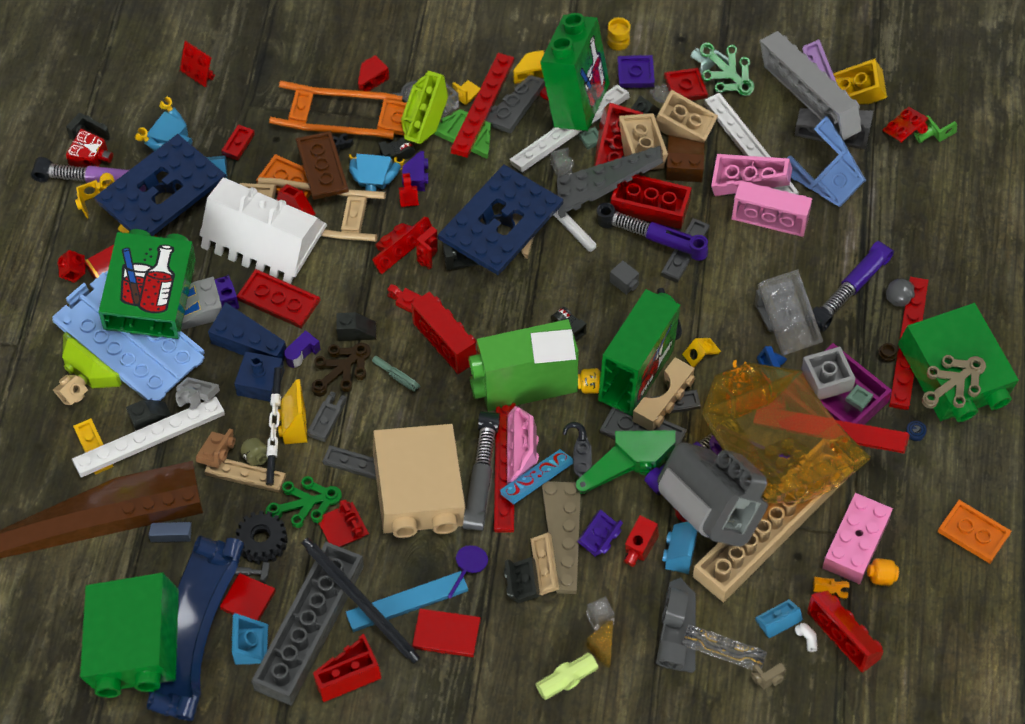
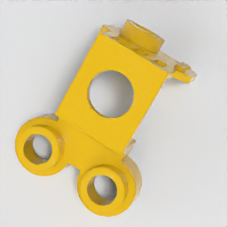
M110 173L102 174L99 179L100 182L94 180L76 187L78 198L75 200L79 210H83L87 219L89 214L85 200L95 197L115 182L113 175ZM87 187L95 188V192L92 194H86L84 190Z

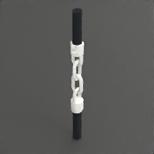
M280 367L274 368L273 392L270 405L273 406L269 416L271 434L268 439L266 457H268L266 485L269 486L274 485L275 459L278 452L276 430L280 421L278 406H281L282 368ZM273 415L277 416L276 424L272 423ZM271 440L275 441V446L270 445Z

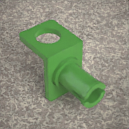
M927 115L928 120H926L928 131L923 134L916 132L914 136L919 143H922V141L931 136H935L941 142L957 132V123L954 121L939 129L930 116Z

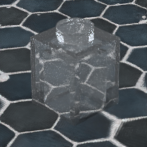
M606 597L587 605V617L595 632L614 624L615 613Z

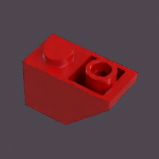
M287 184L278 191L277 201L284 200L287 205L315 216V212L302 190Z

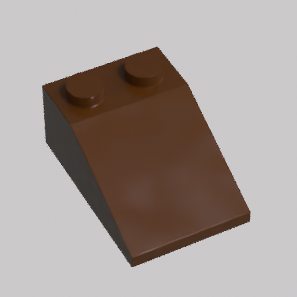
M668 135L666 180L702 182L704 142Z

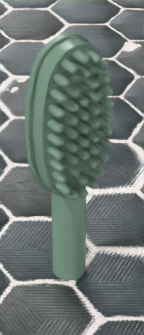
M378 356L373 357L372 362L390 372L389 375L398 383L403 384V386L413 392L421 387L402 371L392 367Z

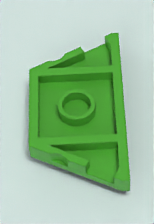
M459 109L452 115L442 118L434 134L454 143L468 112ZM485 121L471 152L486 159L489 156L490 122Z

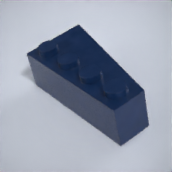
M224 303L208 331L211 344L243 356L246 351L282 358L284 361L286 350L284 340L228 303Z

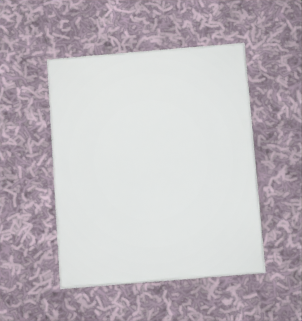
M572 329L531 333L534 363L576 360Z

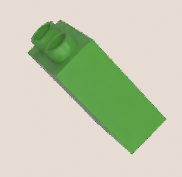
M569 319L477 339V355L469 356L472 374L470 376V384L474 399L484 397L487 411L489 412L496 410L498 406L500 408L504 405L512 406V403L520 405L578 392L579 351L574 335L576 360L534 363L531 333L571 329Z

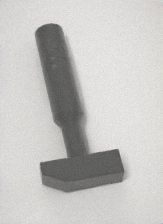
M263 562L262 570L251 569L250 567H237L234 575L239 573L248 576L251 574L261 575L260 580L264 583L269 576L270 563Z

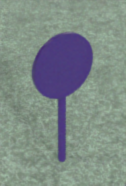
M469 545L462 547L457 552L456 563L463 571L448 594V598L453 596L466 572L477 573L486 568L488 556L483 549Z

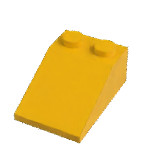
M876 59L833 73L838 86L845 90L858 104H871L887 98L883 70Z
M296 379L282 398L281 409H278L280 421L282 422V426H278L279 438L283 437L284 445L308 442L306 409L300 379Z

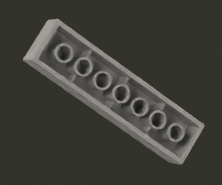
M778 31L760 40L764 67L821 121L825 116H829L843 141L861 131L860 106L855 99L853 100L845 90H842L835 81H832L826 72H822L815 62L812 63L805 53H801L795 44L789 42L788 38Z

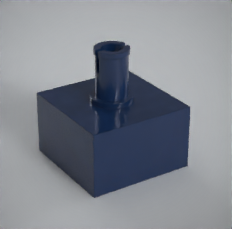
M245 351L234 383L237 395L270 402L273 392L274 368H282L283 377L285 371L283 359Z

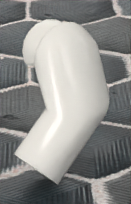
M806 623L797 625L795 633L806 638L807 651H817L816 633Z

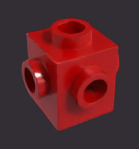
M68 250L58 258L57 264L60 278L75 283L85 275L84 255Z

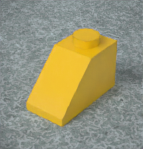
M543 50L525 54L513 70L514 84L521 83L529 75L541 79L544 78L540 63L544 55Z

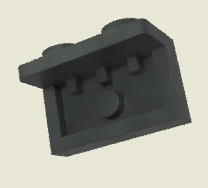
M530 557L515 563L509 559L505 560L504 574L508 583L506 587L508 596L517 603L540 597L535 559Z

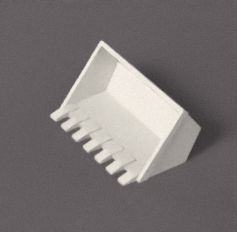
M223 177L207 197L199 236L202 237L201 248L208 250L211 241L216 243L215 254L222 256L224 248H229L228 260L235 262L238 253L243 255L242 266L249 268L252 259L257 261L255 269L264 272L265 266L268 265L271 267L269 275L277 278L279 271L284 272L283 281L291 284L293 277L297 276L327 224L313 215L287 205L284 200L277 201L257 192V189L254 187L249 189Z

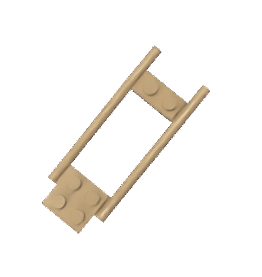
M259 177L258 184L240 183V185L249 189L254 187L257 189V192L273 199L276 186L284 187L289 184L297 189L310 191L308 183L277 178ZM349 190L347 193L338 194L348 197L341 227L342 231L325 229L321 236L376 242L377 234L361 233L367 204L366 199H385L386 192Z

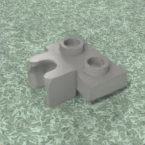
M187 377L176 387V402L179 407L190 403V409L193 410L201 403L200 399L210 401L220 391L219 385Z

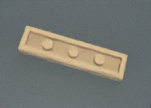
M229 459L222 461L218 468L207 465L205 469V475L277 493L281 492L286 478V473L275 471L274 485L269 486L266 485V468L251 466L250 464Z

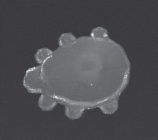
M662 84L661 87L656 85L654 90H650L654 100L659 103H664L670 93L665 84Z

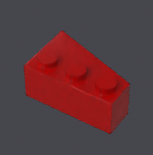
M364 633L359 636V640L353 645L346 646L344 652L336 658L332 657L313 672L314 680L323 702L382 679L379 665Z

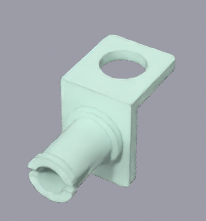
M698 48L691 54V58L701 63V75L715 64L710 58L702 57ZM715 50L714 53L728 65V58Z

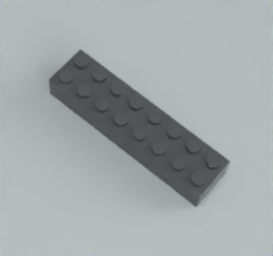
M325 542L322 550L355 585L364 568L362 555ZM316 561L252 679L255 691L291 706L349 597Z

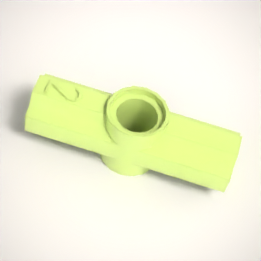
M588 652L571 663L561 664L554 670L553 674L536 683L539 694L547 700L564 689L570 690L574 688L582 678L598 670L596 660Z

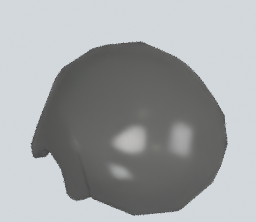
M895 279L889 283L886 289L887 300L896 307H903L909 304L915 296V286L906 279Z

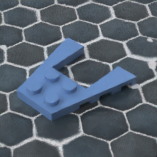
M825 116L814 130L839 155L816 179L792 156L787 158L790 159L792 166V179L797 180L805 185V187L841 207L866 179L830 117Z

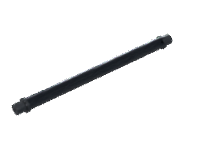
M307 537L302 542V545L313 559L324 568L327 574L406 658H409L413 664L419 660L420 656L415 652L416 650L340 568L329 559L326 553Z

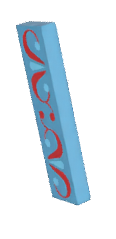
M559 449L515 481L503 487L500 493L512 504H515L572 465L573 458Z

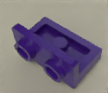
M600 509L577 542L594 556L602 553L605 554L611 547V540L620 534L622 530L620 527L623 522L621 520L615 522Z

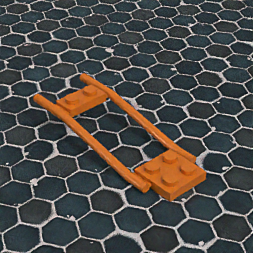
M280 81V88L296 91L289 119L270 117L269 124L304 131H331V133L377 136L393 140L394 134L404 136L401 118L407 103L402 102L403 96L389 93L316 88ZM313 95L383 100L377 129L306 124Z

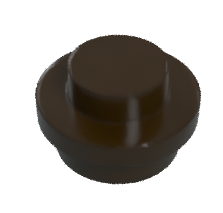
M891 343L883 344L878 350L879 357L887 362L895 360L898 354L895 345Z

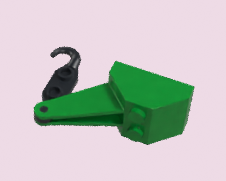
M570 422L563 429V435H566L570 428H576L579 432L574 445V472L579 477L576 481V489L582 494L631 471L647 475L654 468H660L667 461L675 447V430L615 431V446L592 466V448L586 436L585 427L579 422Z

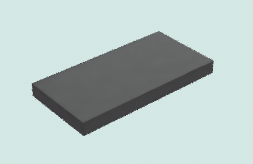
M612 407L600 429V433L615 439V431L649 430L633 422L631 416L624 415L622 411ZM666 420L663 421L660 427L654 429V431L675 430V446L681 443L687 434V429Z

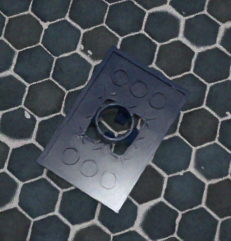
M177 134L97 194L94 199L128 231L141 229L153 236L213 190L223 177L226 179L227 177L223 171ZM162 171L166 172L168 175L162 179L163 183H159L156 175ZM144 184L147 188L146 192H142L139 189ZM175 184H180L182 188L176 191ZM165 192L173 194L161 204H156V195Z
M504 164L438 234V239L496 275H499L563 205L564 199ZM500 203L505 206L501 210L502 214L494 215L492 209L494 204ZM515 213L523 217L516 225L513 220V214ZM503 224L512 230L507 235H501L498 233V226Z

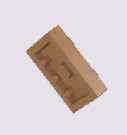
M229 429L226 435L211 432L196 455V462L218 468L222 461L226 460L228 451L233 449L236 438L234 437L233 429Z

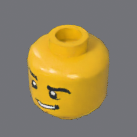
M598 368L581 370V373L578 374V389H581L582 393H599L600 370Z

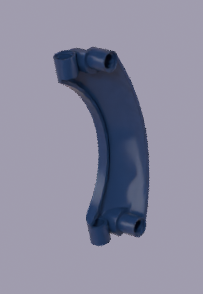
M203 536L197 538L178 585L176 681L160 683L158 690L149 692L146 706L148 710L186 721L194 720L201 695L200 673L206 640L219 603L237 570L244 542L235 538H227L226 542L221 540L214 541Z

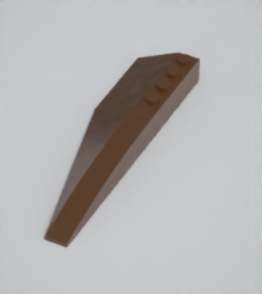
M193 461L113 478L1 529L0 559L151 525V523H162L202 514L203 509Z

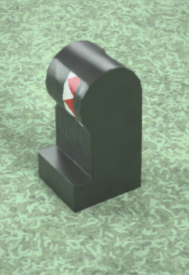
M404 138L388 144L386 141L379 143L380 156L391 157L393 163L395 157H397L399 162L415 154L412 142Z
M562 307L551 315L552 322L569 319L576 342L586 334L587 323L582 319L578 320L566 307Z

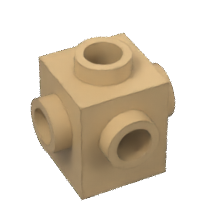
M65 375L59 380L60 384L53 389L65 405H72L74 402L81 401L85 397L84 393L88 391L85 387V381L76 375Z

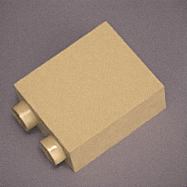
M453 424L374 430L373 458L383 533H393L396 537L407 538L415 535L417 530L433 529L437 534H448L454 532L457 527L463 526L465 503Z

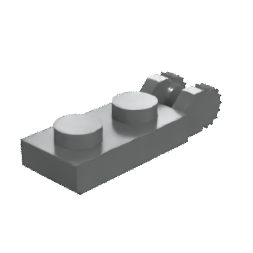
M331 391L327 399L323 401L310 425L307 436L326 442L344 408L347 397L342 395L337 404L333 405L336 393Z

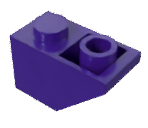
M420 151L402 166V183L403 174L410 173L411 186H417V191H425V184H428V173H425V169H428V158L424 157V151Z

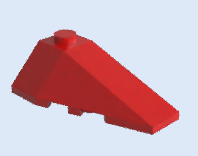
M609 103L603 108L594 166L622 158L624 151L619 116L643 114V112Z

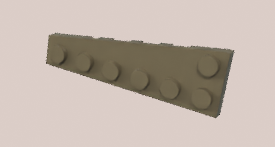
M547 481L542 485L548 533L552 536L559 590H556V593L577 594L579 547L577 540L579 539L581 493L576 489V482Z

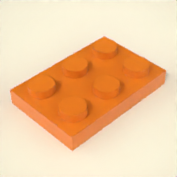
M276 154L259 175L262 178H277L308 183L303 166ZM276 186V192H275V193L278 194V191H279L280 189H282L283 187H282V186ZM302 190L308 199L311 195V192L308 190Z
M958 500L938 529V533L991 564L1012 532L961 500Z

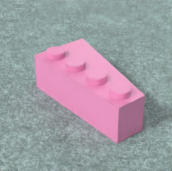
M717 154L711 184L714 196L736 193L740 181L751 182L770 188L790 185L792 174L790 159Z

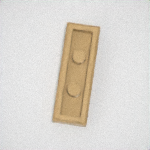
M545 533L531 538L540 595L559 590L551 534Z

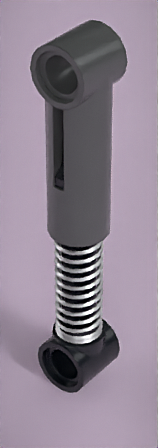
M480 411L479 444L476 463L472 467L463 529L484 531L486 505L492 473L490 459L493 452L492 447L495 433H498L500 413Z

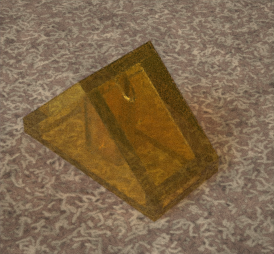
M613 621L606 622L587 638V647L606 667L611 665Z

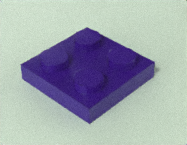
M653 55L618 56L620 87H654Z

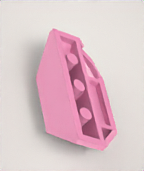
M514 406L507 415V484L515 481L530 470L534 464H537L539 458L537 453L539 437L537 436L534 417L517 406Z

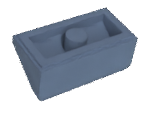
M192 522L151 523L149 531L150 542L191 541Z

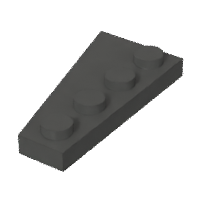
M529 75L514 88L515 91L512 94H507L498 106L492 107L486 121L491 123V127L511 134L545 87L544 79Z

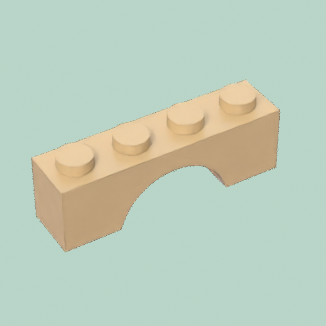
M675 357L664 372V382L669 390L657 398L644 397L633 410L632 421L649 431H654L656 427H660L664 421V416L672 412L677 399L681 400L687 386L691 387L693 384L695 368Z

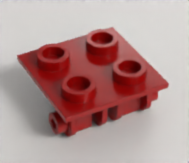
M184 41L180 71L206 87L208 80H213L215 77L213 71L209 70L212 57L189 42Z
M908 107L893 121L889 122L882 131L902 142L915 130L921 134L926 133L928 126L925 121L928 120V117Z
M347 500L340 501L339 508L324 514L323 520L319 522L328 543L339 547L369 535L353 502H347Z

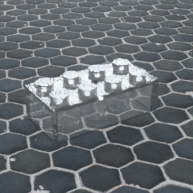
M798 269L757 284L782 356L823 342Z

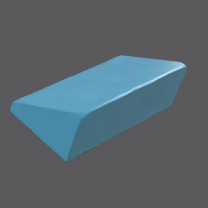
M789 599L757 616L755 620L765 635L771 638L801 622L803 618L800 608Z

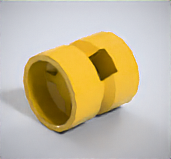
M619 17L612 19L608 23L607 43L611 49L621 51L629 46L631 26L628 20Z

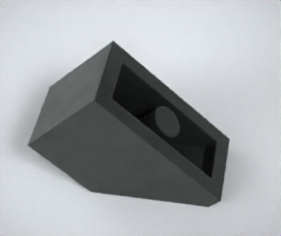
M356 312L336 313L338 341L376 340V321Z
M144 399L126 407L135 431L172 416L165 401Z

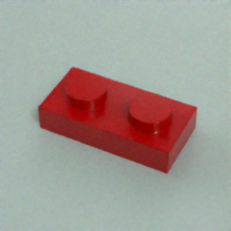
M238 124L221 150L222 155L239 160L254 137V130Z

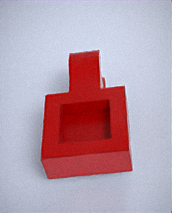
M404 173V187H399L401 207L419 205L417 186H411L410 173Z
M393 284L387 289L389 291L387 296L396 300V306L412 313L411 303L421 297V295L407 288L402 292Z

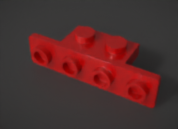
M423 217L413 226L404 223L398 224L394 227V230L383 236L375 244L381 252L372 261L380 274H383L416 247V239L432 226L428 217Z

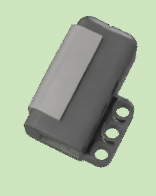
M681 442L674 447L658 476V490L661 495L701 535L709 537L716 542L733 546H743L748 543L768 507V503L761 497L767 486V478L742 454L722 450L717 455L708 448Z

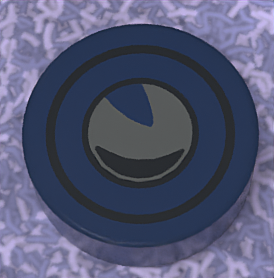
M920 421L910 422L906 429V432L910 435L909 439L913 441L922 440L927 431L926 426Z

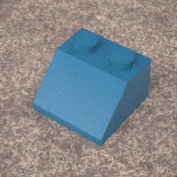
M688 521L675 524L673 531L668 532L666 543L670 545L668 550H664L662 561L666 562L665 569L689 574L697 539V530Z

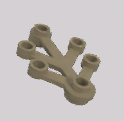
M945 355L942 359V366L944 368L958 367L964 368V370L961 372L939 370L936 366H930L927 370V377L929 379L940 378L948 379L949 381L934 392H926L923 395L922 404L929 409L935 408L939 398L956 386L953 405L956 408L964 407L966 402L964 397L965 379L971 375V385L969 386L968 394L971 397H977L981 391L979 375L986 369L985 361L978 356L970 357L966 361L954 359L951 355ZM945 360H950L951 364H947ZM973 363L979 364V367H974ZM933 370L936 372V374L932 375L930 371ZM975 388L978 392L974 393L971 389ZM928 396L934 397V400H929ZM960 399L963 403L958 404L956 400Z

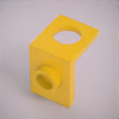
M469 80L462 86L455 82L452 83L453 97L465 105L476 97L480 90V87Z
M695 338L682 355L692 367H696L705 355L720 354L721 351L711 338ZM692 349H695L698 354L695 360L690 357Z

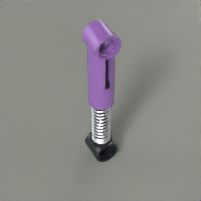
M38 157L35 160L31 177L38 182H47L49 179L57 177V179L63 178L67 180L75 178L76 181L82 180L89 183L94 180L100 182L99 179L104 173H110L116 181L129 170L87 166L85 169L84 167L77 166L68 167V165L65 167V165H55L47 158ZM145 184L139 188L142 192L146 190Z

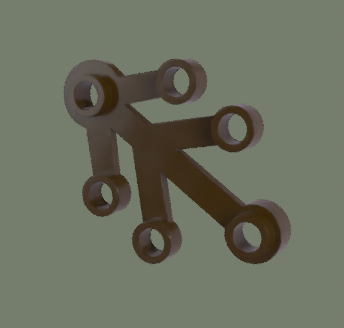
M357 343L353 348H339L336 344L329 346L328 352L331 357L350 355L347 359H325L323 356H317L314 359L317 369L325 367L336 368L322 380L317 379L312 383L313 394L318 397L324 396L327 393V385L341 373H343V380L340 383L341 390L344 392L351 391V365L356 361L355 378L357 380L365 379V360L371 354L368 344Z

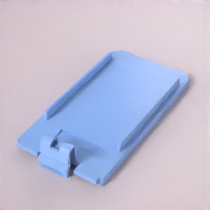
M108 271L103 272L90 283V286L94 289L90 293L85 283L81 284L66 297L69 307L65 305L52 316L53 323L117 372L120 379L143 399L161 401L167 392L195 367L197 368L205 359L203 356L205 354L204 350L182 331L180 332L179 339L103 330L98 311Z

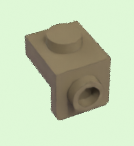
M780 663L764 673L758 664H755L751 676L753 681L757 685L760 684L764 690L772 684L774 686L780 684L784 680L786 668Z

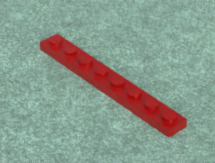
M501 53L497 54L451 147L452 154L468 158L514 64V57Z
M909 278V281L915 286V296L909 304L905 305L900 339L908 325L923 320L929 281L927 279ZM898 346L889 407L909 410L914 373Z

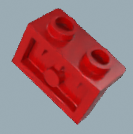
M433 226L416 239L417 261L421 266H425L429 270L432 268V257L438 250L437 229Z

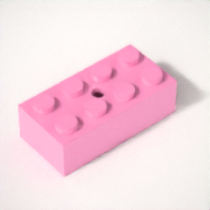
M740 181L734 198L732 219L803 237L809 219L812 198L772 189L768 186Z
M855 493L827 552L822 569L861 584L867 567L890 520L893 508Z

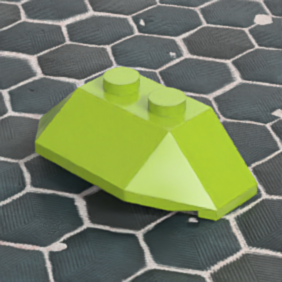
M427 71L412 86L401 118L404 139L421 144L437 131L448 99L444 75Z
M67 332L63 334L62 358L65 363L64 368L68 373L80 376L91 388L119 387L122 385L117 372Z

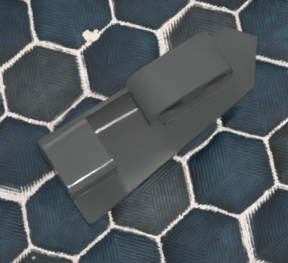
M678 578L669 582L662 616V623L664 625L656 663L668 669L694 672L696 670L695 640L688 641L684 637L686 632L695 636V631L690 632L688 627H693L694 629L696 625V593L682 578Z

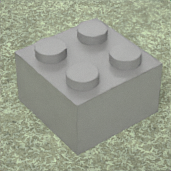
M841 347L803 358L801 369L816 401L853 390L855 376Z

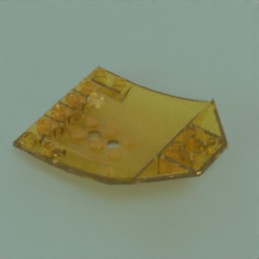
M745 363L714 376L702 415L723 450L742 454L765 475L767 486L761 496L767 503L806 502L836 489L870 460V456L843 430L824 407L803 376V371ZM781 454H788V455H790V457H789V458H785V457H780L779 455H781Z

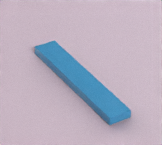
M461 571L372 602V604L389 620L448 599V594L460 576ZM464 577L452 597L468 592ZM359 607L346 612L353 632L375 625Z

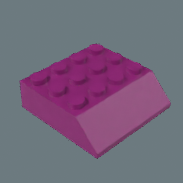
M832 343L826 350L837 348L838 346ZM843 351L855 376L854 387L859 385L873 394V398L863 411L858 410L845 401L851 391L816 401L802 371L781 389V393L792 412L865 425L889 402L892 390ZM832 441L839 448L844 444L843 442Z

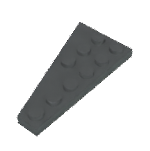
M661 147L649 148L645 151L633 153L626 157L614 159L613 161L557 178L558 196L564 199L563 205L558 209L560 218L565 217V213L573 208L575 211L581 208L582 203L588 200L594 201L618 188L617 184L624 180L626 182L631 181L632 176L639 172L645 173L662 164L663 152Z

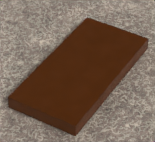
M331 131L296 138V144L313 200L349 192Z

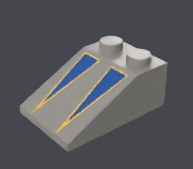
M214 277L191 283L181 330L215 321L222 309Z

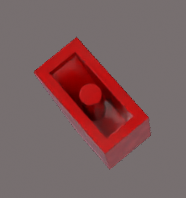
M376 55L361 64L358 80L359 91L369 92L389 79L388 67Z

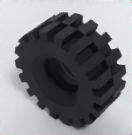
M259 511V515H255V512H253L250 518L247 515L243 518L244 523L239 522V529L236 528L235 537L244 542L241 553L244 559L247 557L248 562L252 563L255 560V563L260 565V561L268 562V560L272 559L274 562L277 560V555L279 557L283 555L282 550H286L288 538L282 519L279 520V516L275 514L273 517L272 512L268 511L267 515H265L264 511ZM264 531L269 533V538L264 542H256L254 540V535L258 532Z

